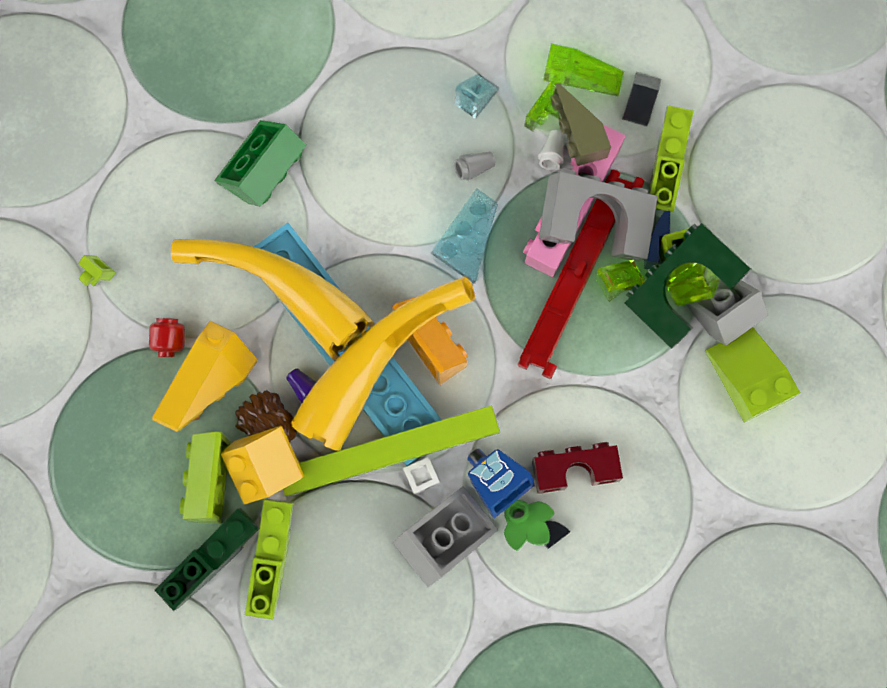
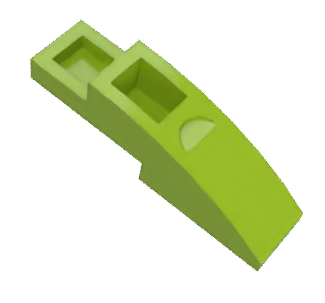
M669 105L666 107L649 194L658 196L656 210L674 212L694 113L693 110Z
M264 499L256 555L253 558L245 609L246 616L274 619L287 557L294 503Z

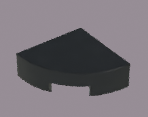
M549 520L545 522L550 532L549 543L544 545L547 550L570 533L569 529L564 525Z

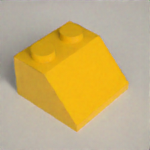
M282 426L235 440L221 453L243 504L267 498L304 477V473Z

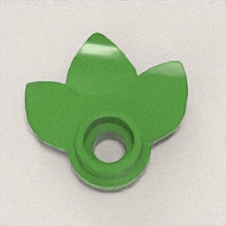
M517 500L510 505L504 512L507 522L504 535L509 546L519 551L526 541L534 545L548 544L550 532L545 522L555 514L553 509L546 503L539 501L528 504L525 501ZM517 512L524 513L521 518L514 517Z

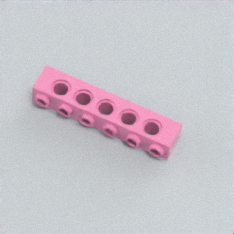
M603 125L611 145L608 158L577 166L575 158H572L570 163L574 166L572 170L576 171L577 176H579V173H587L588 175L599 177L600 181L603 182L622 147L626 135ZM588 198L582 205L576 233L594 198ZM542 217L540 218V220H539V222H538V224H537V226H536V229H535V231H537V232H539V233H540V227H541ZM538 233L535 240L529 239L523 251L526 254L525 264L554 277L571 243H556L554 247H547L544 245L543 240L539 239Z

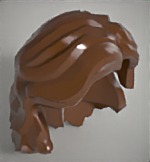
M265 390L263 393L251 394L249 397L251 402L245 400L243 406H239L235 412L238 418L235 427L247 436L282 426L290 443L296 437L297 430L291 424L293 416L284 409V405L281 403L280 396L277 393H270L268 390Z

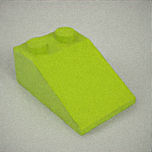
M754 327L726 346L719 343L705 350L744 423L792 400L801 393L786 366Z

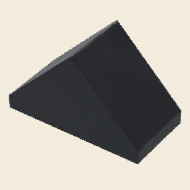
M636 72L622 120L647 127L659 92L661 79Z

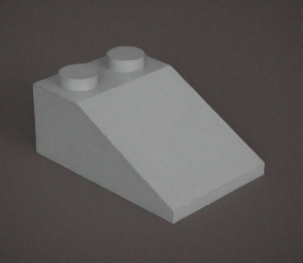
M463 486L407 529L393 544L426 586L429 587L496 533L498 529Z

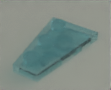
M476 188L431 252L433 256L463 277H467L473 284L476 283L479 267L483 259L498 203Z

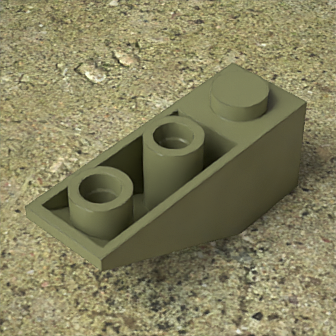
M560 83L555 84L553 95L550 96L551 104L554 111L558 110L559 127L561 133L567 135L569 141L567 149L570 158H575L577 166L608 158L611 145L603 123Z

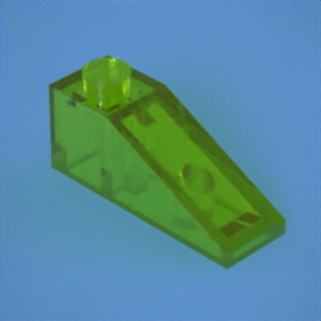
M551 44L543 81L619 96L624 71L578 49Z

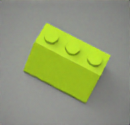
M222 432L193 434L192 442L187 443L186 458L190 459L189 469L185 470L183 474V486L186 487L185 498H181L179 508L180 515H183V520L187 522L222 524L227 467L221 453L231 442Z

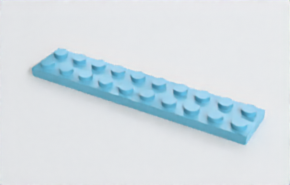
M286 223L254 246L298 263L340 289L289 223ZM283 304L328 365L331 366L336 360H333ZM343 350L338 354L341 356L346 350ZM392 356L376 381L363 407L364 412L384 437L441 421L442 419ZM420 457L405 461L403 463L406 466H409L416 460H418Z

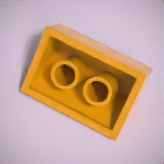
M414 298L407 299L394 304L392 306V311L396 310L397 308H399L400 306ZM435 317L420 327L407 340L438 384L441 385L466 368V358L468 355L460 344H454L450 338L452 332L446 323H439Z

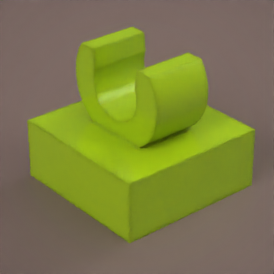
M83 255L78 262L85 269L80 275L79 280L86 286L89 284L95 286L100 280L111 281L116 274L98 256Z

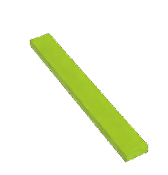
M487 406L301 462L299 465L304 473V477L284 488V495L288 497L499 434L501 432L493 406Z

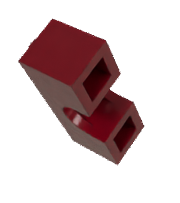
M609 442L593 444V449L582 450L581 446L566 448L565 453L554 454V450L538 452V457H534L532 460L537 494L565 490L568 487L566 472L567 469L573 466H580L588 471L592 486L620 482L623 479L617 445L609 446Z

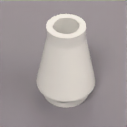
M559 130L550 131L549 137L538 155L539 165L549 171L558 170L564 163L565 135Z

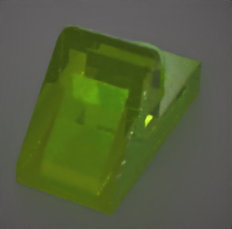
M556 76L553 77L526 115L524 127L532 132L538 124L542 126L545 123L549 114L560 119L558 110L554 111L550 98L553 95L555 84L560 83L559 78Z
M634 260L598 268L596 272V280L608 302L612 301L622 292L629 291L634 285L638 284L641 286L645 282Z

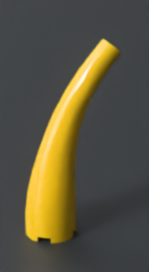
M174 239L172 242L171 258L174 263L200 264L202 261L215 262L237 267L260 277L333 360H337L340 357L338 353L347 350L366 332L365 330L368 326L371 328L375 325L366 312L340 289L304 266L280 255L253 246L220 240Z
M464 276L427 291L378 321L356 340L315 383L292 420V427L310 439L313 437L318 441L324 442V446L340 451L376 381L397 349L431 319L448 310L452 311L474 301L475 291L470 280Z

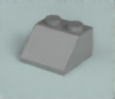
M717 278L685 301L687 307L708 334L725 346L768 316L761 292L742 280L733 289H730Z

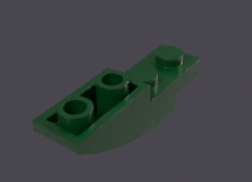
M238 508L198 549L193 550L154 591L173 611L177 610L224 568L260 528L241 508Z

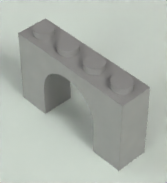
M560 169L559 172L549 175L539 239L559 244L574 242L582 205L590 197L597 198L611 208L616 221L611 256L634 262L648 259L658 196L648 194V190L643 188H624V184L620 182H601L597 176H577L576 171L570 169Z

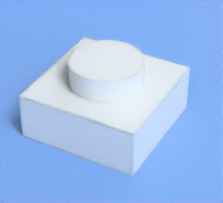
M429 457L403 468L414 495L440 484Z

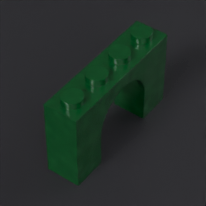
M703 223L699 226L693 224L684 233L683 236L686 238L679 247L674 244L664 254L667 259L660 266L655 264L645 274L648 279L641 286L638 284L634 285L626 294L629 299L625 304L671 349L693 329L671 307L666 296L667 280L676 268L686 263L702 264L710 269L730 289H733L752 270Z

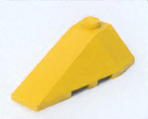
M209 321L193 344L154 413L152 420L176 432L180 431L200 416L206 407L214 401L218 402L225 397L227 391L234 386L238 387L242 384L257 363V358L235 332Z

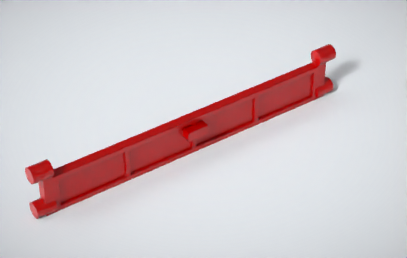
M615 169L610 171L605 180V183L611 181L623 183L624 188L628 189L642 188L645 180L640 177H635L633 182L619 178L621 173ZM596 199L517 364L525 370L528 369L529 364L544 369L542 376L548 379H552L557 368L555 364L549 362L616 222L611 208L600 199Z

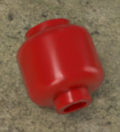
M156 318V322L149 326V348L152 351H158V357H175V352L184 349L185 326L178 323V319Z

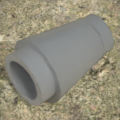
M491 152L460 155L459 159L454 161L455 171L460 180L466 179L469 181L495 167L494 156Z

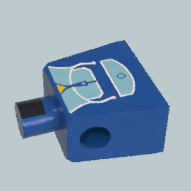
M475 449L468 456L467 460L473 465V468L468 472L469 479L494 519L535 486L532 474L499 449L494 450L488 456L480 449Z

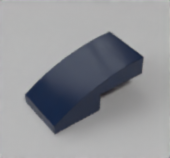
M670 211L663 212L651 234L648 259L644 260V269H651L659 262V243L664 235L670 234Z

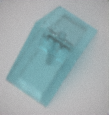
M477 74L457 85L455 105L476 119L497 93L499 87L482 75Z

